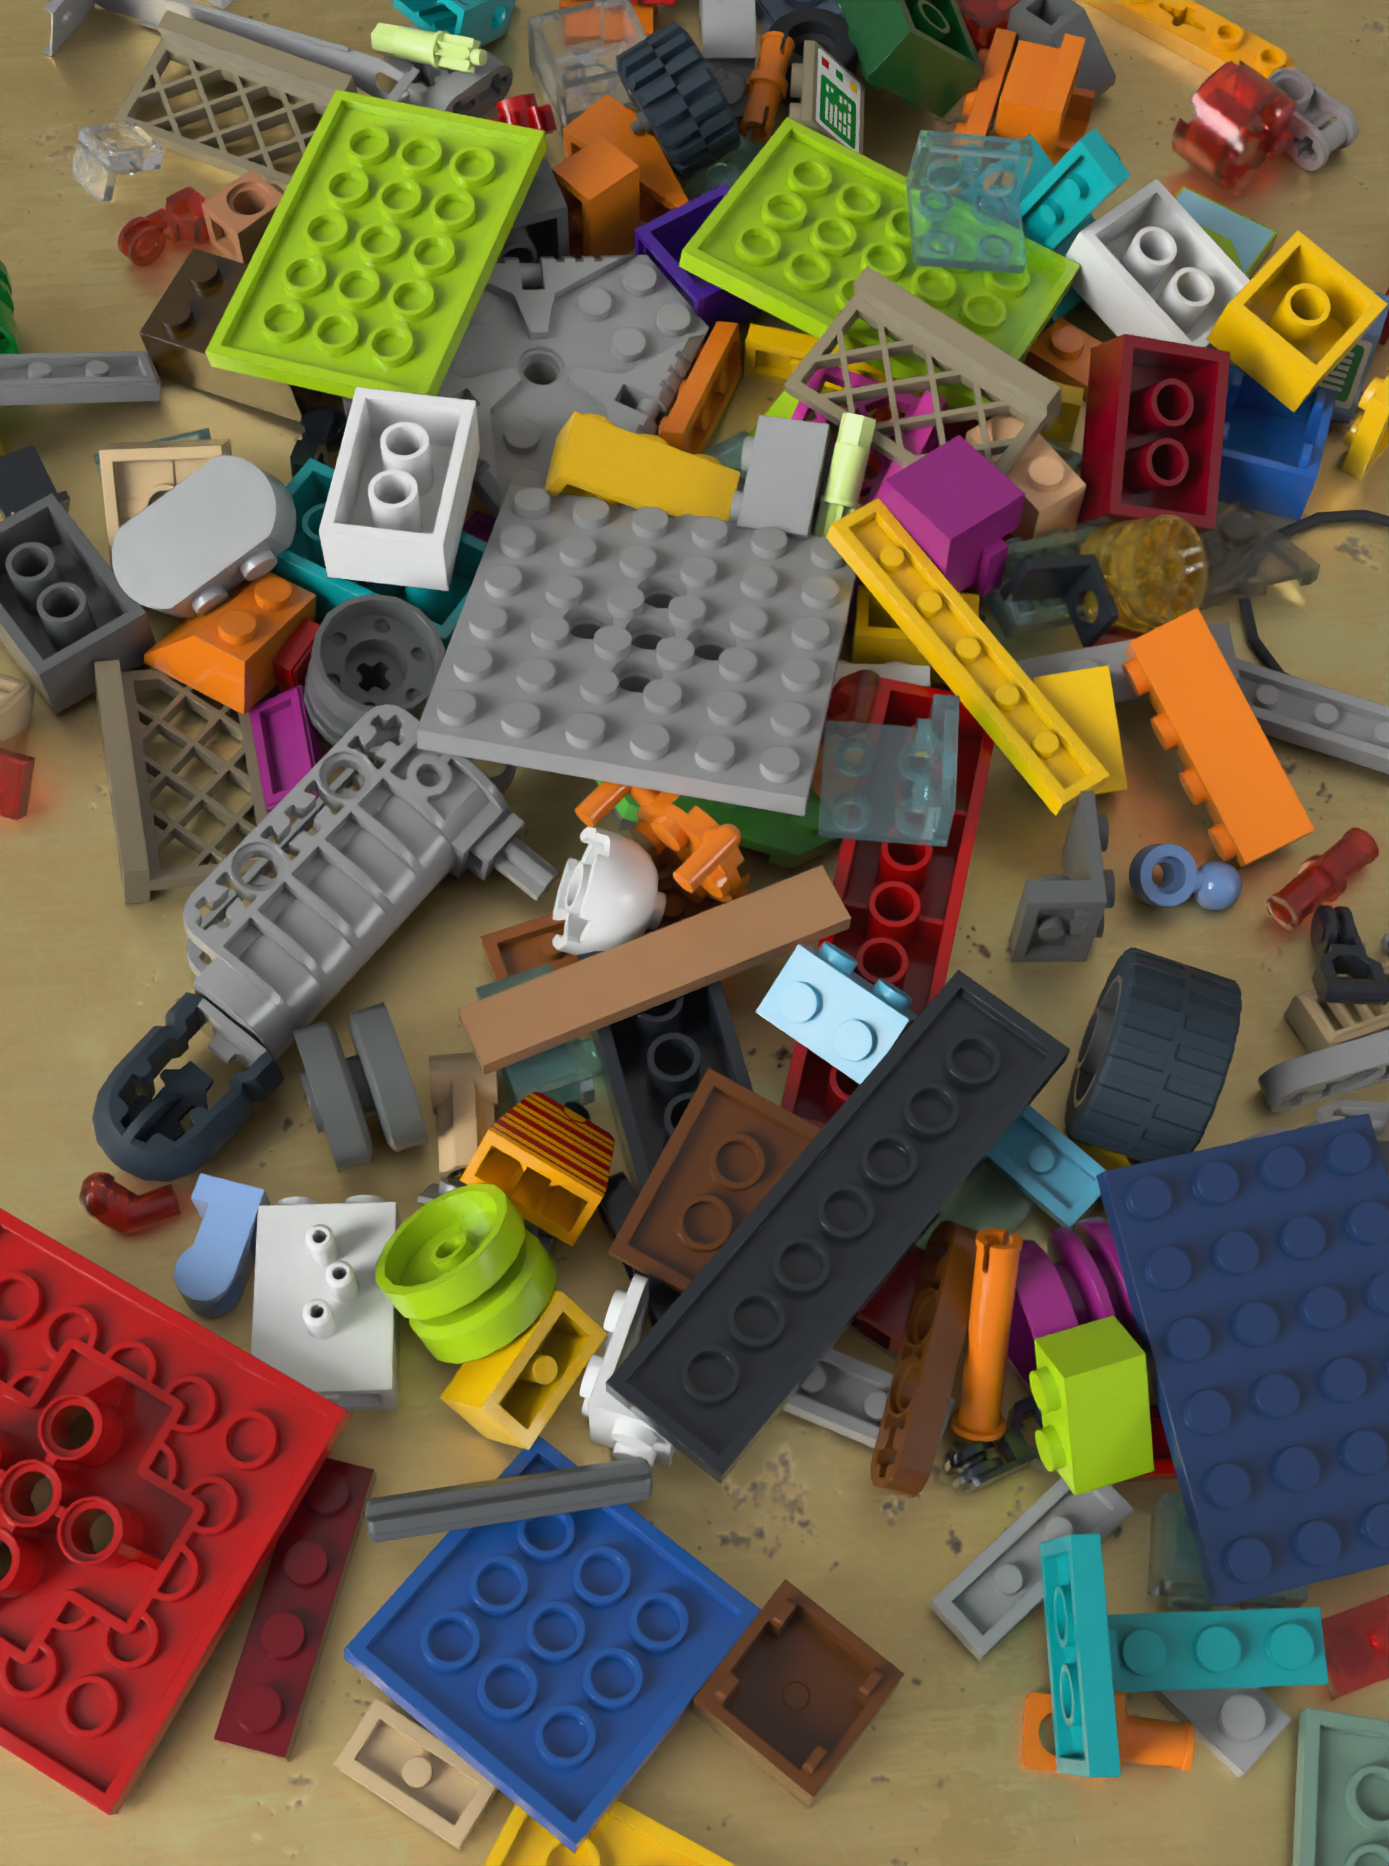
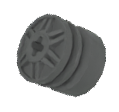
M368 594L345 600L328 612L315 633L311 660L305 680L304 703L313 727L328 743L335 745L366 712L375 706L384 704L396 705L405 709L420 721L445 656V648L437 627L419 608L392 596ZM393 725L387 731L379 726L375 727L377 735L373 747L383 746L388 741L395 743L397 746L401 744L399 742V727ZM358 746L354 748L355 750L361 752Z

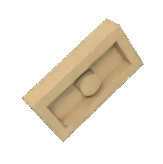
M378 1698L374 1700L333 1764L338 1770L460 1851L498 1791V1788L440 1739Z

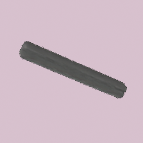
M638 1457L369 1499L365 1506L367 1532L371 1541L383 1542L645 1501L651 1497L653 1482L647 1460Z

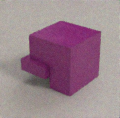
M960 435L885 479L883 504L958 593L972 586L984 597L1002 585L1009 545L1001 538L1019 527L1025 493Z

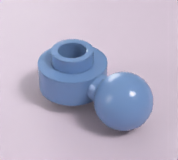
M1152 844L1144 847L1135 855L1129 869V882L1134 894L1142 902L1152 906H1176L1186 901L1193 894L1195 900L1202 907L1215 911L1224 910L1237 901L1242 890L1241 877L1233 866L1223 861H1210L1197 869L1191 854L1176 844ZM1157 864L1163 870V879L1158 886L1152 880V871Z

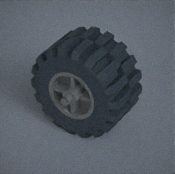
M674 21L616 56L618 75L635 110L638 112L636 114L638 120L629 125L635 135L642 130L646 134L652 131L676 175L685 180L741 145L737 121L720 86V82L728 78L725 70L721 68L714 73L687 31Z

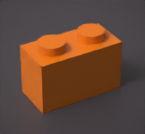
M601 136L552 168L554 177L568 207L569 253L575 259H581V256L600 258L604 255H627L635 249L634 229L640 227L639 166L629 153L620 151L605 137Z

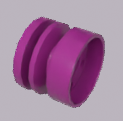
M1092 1216L1077 1221L1073 1231L1070 1228L1063 1227L1052 1230L1047 1239L1048 1255L1034 1240H1023L1022 1250L1019 1255L1007 1358L1019 1379L1031 1392L1029 1375L1031 1371L1037 1370L1034 1343L1036 1338L1114 1315L1142 1349L1110 1226L1102 1217Z

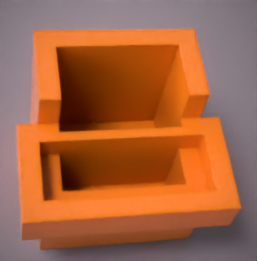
M1065 33L1060 49L1019 40L999 100L989 163L1031 134L1055 166L1078 140L1085 136L1096 92L1075 87L1086 38Z

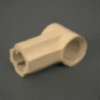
M474 1052L430 1055V1092L433 1114H437L440 1177L461 1178L487 1131L495 1122V1110H500L498 1070L484 1075Z

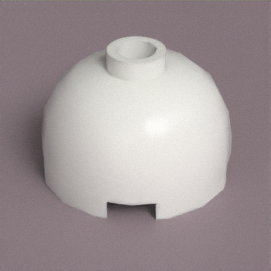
M588 826L582 831L580 838L581 842L588 843L589 845L581 861L573 858L568 859L558 888L553 911V920H566L564 923V934H556L552 940L553 946L559 951L573 955L605 951L643 936L646 928L655 930L661 922L666 904L665 893L658 891V874L651 856L630 838L598 826L594 828Z

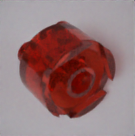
M1240 60L1239 66L1233 61L1227 62L1206 79L1190 100V103L1197 109L1188 124L1181 118L1179 119L1172 137V150L1223 190H1228L1234 196H1238L1250 185L1256 170L1267 158L1272 161L1277 159L1289 145L1292 133L1286 128L1295 111L1297 102L1293 100L1291 95L1245 62Z

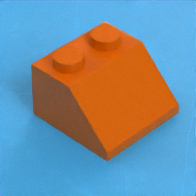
M270 571L255 580L248 581L245 579L227 592L229 599L205 616L196 615L192 618H184L144 654V663L245 715L277 684L272 662L303 619L307 618L313 622L316 619V595Z

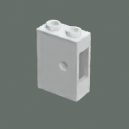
M355 1195L347 1198L345 1203L318 1204L316 1200L307 1197H286L280 1199L277 1205L258 1206L251 1354L346 1410L399 1409L400 1312L375 1282V1264L385 1243L402 1224L396 1202H386L382 1197L375 1195Z

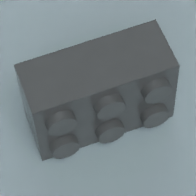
M51 493L0 522V641L53 712L58 714L96 691L95 661L119 660L121 672L131 671L144 663V654L156 644L147 613L138 602L134 601L124 592L116 579L114 571Z

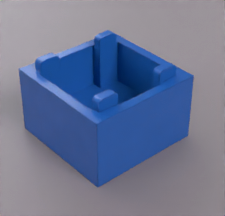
M1229 364L1218 501L1294 521L1300 520L1317 479L1338 391L1318 386L1293 413L1240 367Z

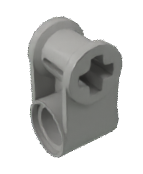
M1280 68L1272 72L1268 77L1253 121L1256 131L1261 136L1270 140L1288 154L1299 167L1309 171L1322 167L1328 160L1329 154L1335 149H1343L1351 145L1356 140L1359 131L1357 120L1353 112L1346 105L1336 101L1312 82L1307 74L1293 68ZM1336 118L1333 123L1330 121V119ZM1313 149L1315 153L1309 154V152Z

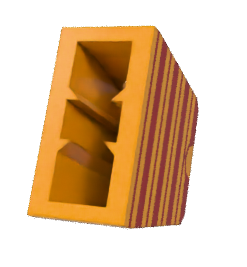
M532 1091L491 1125L460 1181L467 1185L474 1183L496 1185L507 1195L524 1219L573 1247L606 1193L615 1139L609 1132L591 1122L588 1111L582 1105L575 1102L560 1104L541 1092Z

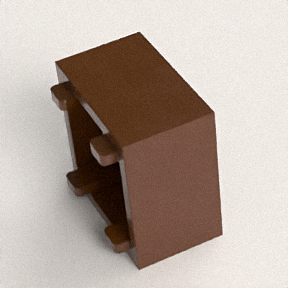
M785 1579L693 1698L692 1713L809 1809L897 1689L904 1673Z

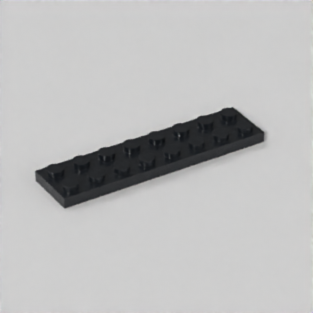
M957 970L605 1383L606 1391L721 1484L1064 1064L1070 1049L963 972Z

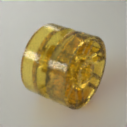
M1160 515L1105 523L1093 530L1082 546L1080 555L1095 554L1120 614L1118 619L1109 627V630L1160 627L1197 607L1199 609L1203 602L1208 583V563L1205 549L1195 529L1181 517ZM1089 590L1084 599V606L1090 616L1096 620L1098 602L1093 591Z

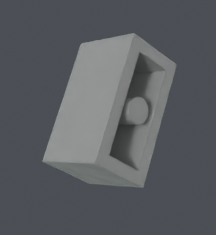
M759 415L755 436L747 435L744 440L741 470L747 472L744 491L735 490L733 494L730 521L737 522L736 526L738 528L757 530L761 527H775L790 537L808 539L809 535H813L821 503L819 500L820 496L824 495L834 450L830 424Z

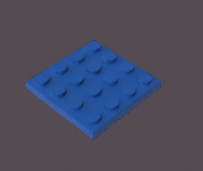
M538 1436L529 1450L523 1449L497 1479L578 1466ZM627 1504L449 1531L344 1648V1659L575 1854L693 1704V1698L761 1609Z

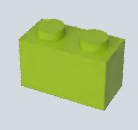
M1112 1315L1034 1339L1037 1370L1030 1372L1029 1380L1033 1397L1042 1414L1043 1428L1036 1430L1035 1439L1040 1458L1049 1472L1057 1470L1075 1496L1153 1472L1154 1459L1146 1353L1116 1317Z

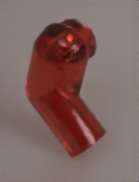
M100 1171L88 1175L81 1185L79 1201L83 1210L89 1217L117 1233H131L182 1215L172 1184L137 1195L114 1181L113 1175Z

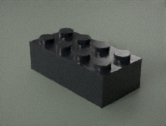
M593 951L577 955V962L603 951ZM721 981L591 1032L630 1181L638 1198L708 1068L753 1091Z

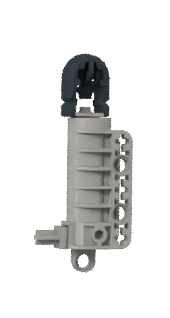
M384 704L375 706L366 712L190 894L185 902L183 922L186 934L189 937L186 951L190 969L197 976L194 980L195 994L186 992L166 1013V1026H153L117 1064L99 1090L92 1119L97 1143L110 1161L121 1170L144 1181L170 1182L191 1175L210 1161L253 1114L252 1103H263L284 1080L276 1060L295 1041L293 1031L307 1027L449 872L459 879L469 868L485 881L497 869L535 901H538L540 897H544L559 877L560 872L520 840L525 821L507 809L508 803L502 794L512 783L517 766L506 764V769L500 775L487 777L471 762L472 758L418 749L417 727L420 721L405 709L396 705ZM393 725L400 728L399 742L401 744L399 746L388 741L383 746L373 747L376 742V726L386 731ZM358 746L361 752L355 750L354 748ZM347 767L341 773V775L330 786H328L327 778L329 774L333 772L335 769ZM355 786L358 792L349 788ZM314 790L317 792L319 796L317 800L316 796L311 794ZM330 808H333L339 812L336 815H334L331 812ZM293 814L296 817H298V819L291 826V820L289 816ZM311 828H313L316 831V834H312L308 831ZM272 835L276 842L274 843L267 838ZM288 854H291L296 857L293 860H290ZM261 857L241 878L239 871L243 863L251 858ZM269 872H272L275 876V880H273L270 877H267L266 875ZM226 881L232 887L229 891L228 888L222 886ZM243 899L252 902L251 905L245 907L242 903ZM206 906L210 911L202 918L199 909ZM205 953L213 960L209 965L203 962ZM199 1030L212 1039L208 1044V1049L227 1065L235 1058L248 1069L247 1071L238 1072L229 1081L230 1089L209 1110L206 1093L214 1083L210 1076L191 1061L181 1069H164L171 1059L180 1058L189 1049L188 1041ZM160 1073V1078L165 1086L154 1097L156 1093L154 1079ZM193 1109L190 1114L191 1129L185 1133L180 1121Z

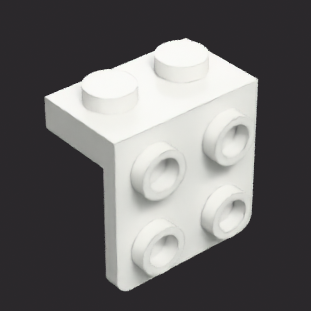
M634 1274L628 1292L616 1289L611 1299L603 1328L609 1331L605 1343L606 1353L604 1357L593 1354L588 1363L580 1388V1396L585 1397L581 1415L589 1418L591 1442L612 1448V1456L615 1459L624 1460L642 1457L647 1460L650 1469H652L654 1463L670 1468L676 1448L606 1391V1381L641 1342L648 1321L649 1278Z

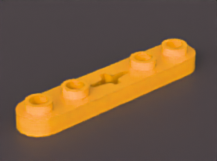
M1081 0L1249 95L1260 99L1268 77L1272 72L1280 68L1294 69L1292 58L1281 48L1274 46L1193 0Z

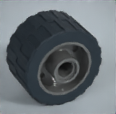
M1135 947L1124 951L1107 978L1081 1042L1066 1104L1065 1130L1068 1137L1144 1163L1194 1152L1215 1111L1235 1049L1242 1011V993L1236 981Z

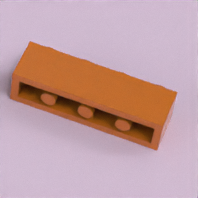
M1198 607L1130 641L1125 651L1128 661L1121 664L1123 673L1134 694L1137 697L1146 694L1157 714L1150 718L1153 731L1166 752L1174 748L1185 768V771L1179 773L1181 784L1192 804L1196 807L1203 803L1211 817L1214 826L1207 830L1220 858L1224 862L1233 859L1237 869L1240 870L1312 833L1315 828Z

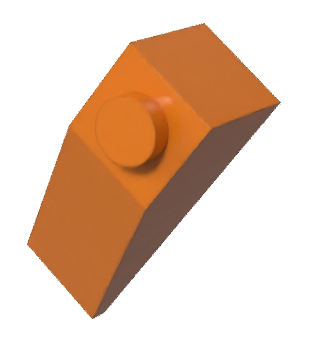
M606 94L563 128L564 160L603 136L620 151L629 153L639 166L640 221L646 224L689 202L653 132L651 131L646 134L642 130L635 135L629 125L638 120L636 117L638 112L631 107L624 106Z

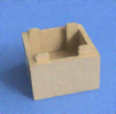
M231 439L110 443L99 450L112 570V546L118 529L215 456H232Z

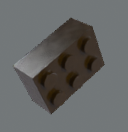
M193 248L139 332L158 376L301 422L303 414L315 407L323 392L211 367L205 351L248 265Z

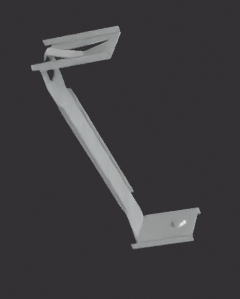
M50 0L44 7L46 11L52 14L51 41L43 52L53 57L94 7V3L106 10L142 20L140 25L158 30L157 26L167 10L349 74L353 76L356 87L377 98L408 104L410 94L406 90L420 72L415 67H412L409 72H403L379 57L188 0ZM378 72H382L398 82L390 94L376 84Z

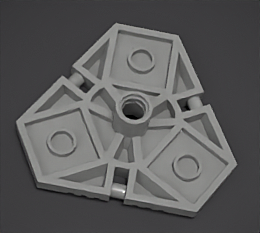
M604 255L600 258L581 256V259H575L573 256H562L561 259L539 257V263H519L517 257L497 260L437 394L439 397L476 401L480 452L472 489L496 519L509 485L536 487L544 490L557 435L575 411L581 414L591 413L604 416L614 426L638 435L651 434L655 436L658 426L655 424L656 419L661 421L664 416H668L677 399V392L681 381L687 379L695 364L701 346L706 343L709 327L700 316L695 314L694 309L648 255ZM522 286H540V289L522 290Z

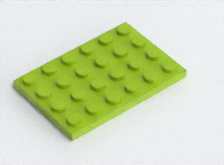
M336 89L205 351L211 367L353 399L356 387L437 396L546 153L548 145L545 131Z
M786 117L683 248L679 267L818 339L821 338L854 296L853 283L868 266L1020 362L1023 361L1070 289L1081 266ZM860 318L854 322L843 336L845 350L880 344L878 330ZM886 335L887 343L895 342V340ZM914 352L889 357L892 377L898 380L928 375L925 359ZM883 358L864 361L885 373ZM933 365L934 373L944 372ZM963 383L937 387L938 395L947 398V405L954 409L976 405L973 390ZM928 388V389H923V390H919V391H921V392H923V393H924L925 390L931 392V391H930V388ZM982 396L983 404L991 402Z

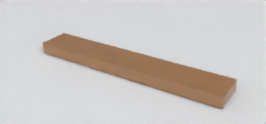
M823 865L459 1008V1020L484 1075L795 951L798 944L809 945L850 928L851 917Z

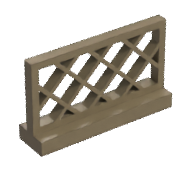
M167 10L157 26L162 39L113 119V123L119 132L239 176H243L252 169L270 185L275 183L285 191L292 176L274 170L271 161L300 151L303 155L315 132L314 130L301 135L296 119L313 113L323 115L336 89L357 94L358 92L354 78L349 74ZM170 60L190 67L192 72L191 75L162 84L160 78ZM221 80H227L236 84L238 91L208 101L203 88L206 85ZM198 89L202 104L173 113L169 98ZM268 96L282 100L284 108L254 118L249 103ZM161 101L168 115L148 123L136 119L142 108ZM244 105L249 120L219 130L214 115ZM209 118L214 131L192 140L181 136L179 128ZM290 122L296 137L266 147L260 132ZM255 134L260 150L238 157L228 153L225 144Z
M868 266L853 283L854 296L784 383L786 393L839 427L843 413L855 414L854 402L889 396L892 420L875 424L870 447L902 468L907 467L927 454L915 456L903 448L901 432L936 426L939 446L946 443L943 425L978 419L982 444L972 445V447L991 464H993V455L1002 454L994 466L1007 476L1040 431L1043 429L1047 432L1061 415V387ZM858 318L878 330L879 345L845 350L843 336ZM886 335L895 340V342L887 343ZM838 344L839 352L831 353ZM914 352L925 359L928 375L893 381L889 357ZM883 358L886 382L851 388L848 364ZM933 365L944 372L934 373ZM837 366L842 367L845 390L819 394L806 385L817 370ZM963 383L973 390L976 405L946 411L940 410L937 387ZM930 388L934 413L899 419L895 394ZM982 396L991 402L983 404ZM847 403L848 412L838 405ZM1010 413L1026 423L1015 438L989 442L985 417ZM895 434L896 443L884 435Z
M119 660L95 661L96 700L124 903L150 902V891L199 886L227 857L226 854L220 851L237 832L246 837L268 815V811L265 808L249 711L243 715L226 705L218 710L196 696L199 691L157 669L121 672ZM161 689L174 699L157 716L136 702L135 691ZM185 706L209 721L193 739L169 724ZM235 712L238 722L231 718ZM140 722L147 726L142 732ZM220 728L242 743V747L228 762L204 747ZM158 734L182 749L166 767L144 754V749ZM193 757L218 772L202 790L197 789L177 775ZM244 762L246 767V773L239 769ZM147 773L155 777L150 784L148 783ZM228 780H231L250 793L251 799L237 814L212 798ZM166 785L191 801L174 820L154 808L151 804V801ZM201 809L227 824L210 843L184 828ZM252 815H254L255 826L247 821ZM155 825L163 830L157 838ZM270 835L267 839L273 842L272 835ZM174 838L199 854L188 867L161 869L159 854ZM259 859L247 860L243 863L239 871L240 877L242 878ZM272 872L266 875L267 877L275 878Z

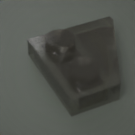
M1237 500L1216 516L1214 530L1191 535L1155 562L1153 578L1190 609L1193 610L1198 607L1199 610L1221 606L1230 599L1245 600L1266 595L1269 585L1295 579L1298 580L1300 587L1312 584L1318 578L1320 564L1241 501Z

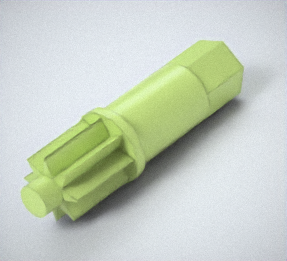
M379 22L371 33L372 50L383 56L432 65L435 69L439 70L450 69L475 74L476 65L484 66L487 62L486 50L479 49L481 41L470 37L453 35L448 31L432 32Z
M852 413L842 414L824 495H821L819 500L821 503L814 536L826 537L831 523L860 508L861 504L858 501L875 429V419Z

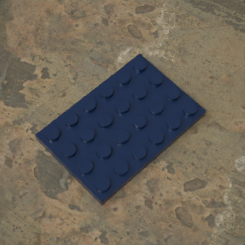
M1369 1113L1108 1170L1096 1176L1142 1349L1146 1353L1148 1372L1211 1606L1221 1607L1388 1565L1389 1179Z

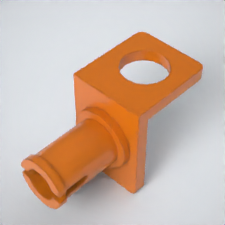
M1114 1691L1120 1770L1125 1761L1176 1768L1183 1772L1190 1771L1195 1745L1193 1723L1186 1721L1179 1723L1127 1715L1125 1707L1126 1693ZM1030 1692L1025 1697L1020 1762L1026 1769L1057 1773L1056 1755L1049 1753L1043 1747L1039 1737L1041 1721L1045 1716L1052 1713L1051 1694ZM1100 1777L1093 1779L1106 1780L1109 1777Z

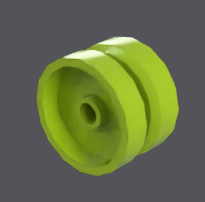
M474 1183L452 1189L426 1203L399 1226L385 1243L375 1264V1282L396 1309L405 1318H409V1326L438 1361L454 1364L484 1358L511 1343L534 1323L548 1305L558 1281L556 1263L539 1239L529 1230L525 1229L523 1217L507 1195L494 1184Z

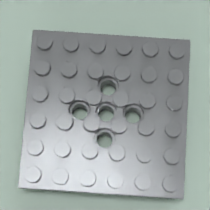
M509 485L417 727V748L805 816L857 575L826 537L809 535L808 539L787 536L785 532L775 527H761L757 530L738 528L736 526L737 522L725 521L716 517H701L689 514L671 517L656 507L636 509L619 503L618 507L608 506L604 500L596 497H581L559 493L556 497L550 496L545 490L540 488Z

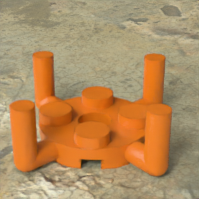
M603 781L575 809L581 821L587 826L594 828L629 793L640 806L637 812L638 822L631 828V835L635 842L651 856L658 875L669 866L674 871L672 880L675 886L684 896L695 903H700L706 896L720 902H730L752 893L746 886L750 880L749 872L739 874L736 869L745 860L738 848L741 842L740 830L732 824L719 825L696 805L688 813L684 812L672 804L680 796L679 794Z

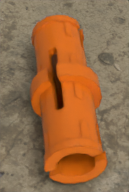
M770 31L763 34L755 70L752 71L751 75H748L745 91L748 94L743 118L739 124L740 134L746 138L749 134L750 126L753 125L749 140L752 142L765 143L772 137L779 103L782 102V99L785 100L789 87L785 78L795 44L793 39L788 36L785 39L783 49H780L784 37L782 32Z

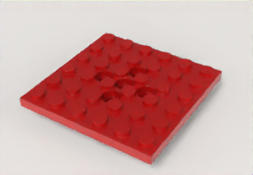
M1 1208L0 1545L6 1543L9 1546L12 1554V1564L9 1572L0 1580V1746L104 1813L113 1815L118 1814L353 1413ZM89 1412L94 1421L92 1436L84 1446L75 1449L73 1440L70 1437L71 1428L74 1421L80 1415ZM48 1477L53 1486V1498L45 1511L36 1515L31 1501V1494L34 1486L40 1480ZM107 1513L111 1516L114 1523V1535L111 1543L104 1550L97 1553L90 1538V1530L95 1520Z

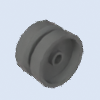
M384 1002L351 1012L348 1028L356 1055L348 1058L344 1056L335 1028L326 1021L293 1031L306 1071L299 1074L318 1133L324 1131L326 1133L338 1172L371 1161L374 1147L365 1121L367 1118L377 1117L386 1145L396 1153L428 1142V1135L414 1086Z

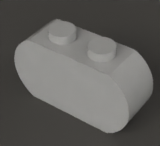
M231 455L215 456L118 529L112 546V566L116 579L124 592L141 605L174 617L192 618L196 615L205 616L229 599L227 592L242 581L260 578L275 567L278 562L276 556L289 548L294 538L296 509L293 499L279 479L248 460Z

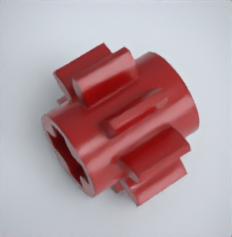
M534 93L523 94L497 102L496 106L499 117L491 118L492 121L545 131V135L557 130L551 104L538 107Z

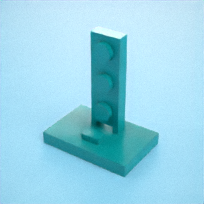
M1096 128L1079 139L1055 166L1033 136L1029 134L956 186L947 198L1065 257L1078 233L1096 221L1092 214L1131 174L1122 164L1116 150L1107 144ZM1072 286L1045 325V330L1059 317L1062 318L1085 301Z
M1100 1533L1069 1534L1039 1543L1057 1773L1087 1778L1121 1777L1114 1691L1148 1692L1329 1684L1320 1607L1107 1615Z

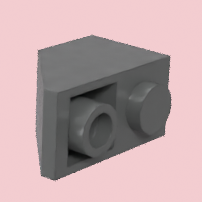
M1021 0L1010 9L1007 30L1017 32L1012 60L1019 40L1060 49L1065 33L1084 37L1086 40L1075 87L1096 91L1094 100H1096L1115 84V72L1083 7L1072 0Z

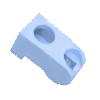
M200 1173L191 1199L200 1218L203 1220L193 1246L184 1251L176 1262L174 1278L184 1301L194 1313L202 1317L216 1318L227 1314L235 1308L242 1297L256 1259L258 1206L271 1204L264 1189Z

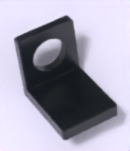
M33 445L0 457V513L3 519L12 516L51 493L66 512H69L70 497L67 491L57 493Z
M1049 553L1038 558L1027 559L1000 591L1004 603L1063 598L1084 648L1092 647L1120 616L1095 554L1060 556L1057 553ZM1089 590L1093 591L1098 602V614L1094 623L1089 622L1084 611V599Z

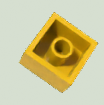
M1297 230L1227 304L1206 340L1218 350L1230 352V360L1294 413L1364 337L1388 304Z

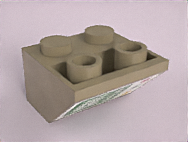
M804 40L803 63H792L790 97L800 98V103L789 104L788 118L863 155L865 85L816 41Z

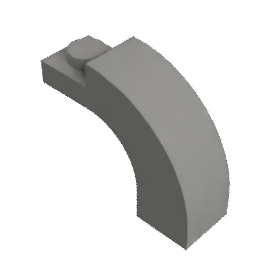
M699 0L702 55L714 73L721 68L725 70L728 78L720 82L721 89L735 119H742L748 94L745 91L748 75H751L752 71L755 70V0Z

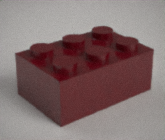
M1122 334L1091 348L1080 478L1086 484V489L1077 520L1078 524L1176 538L1215 529L1230 352L1129 334Z

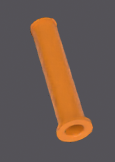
M986 1228L976 1234L977 1249L959 1409L951 1414L950 1427L953 1431L963 1438L979 1442L995 1441L1002 1438L1006 1433L1007 1427L1006 1420L1001 1415L1019 1255L1022 1250L1023 1239L1019 1234L1013 1233L1010 1235L1009 1244L1006 1245L1009 1230L1004 1228Z

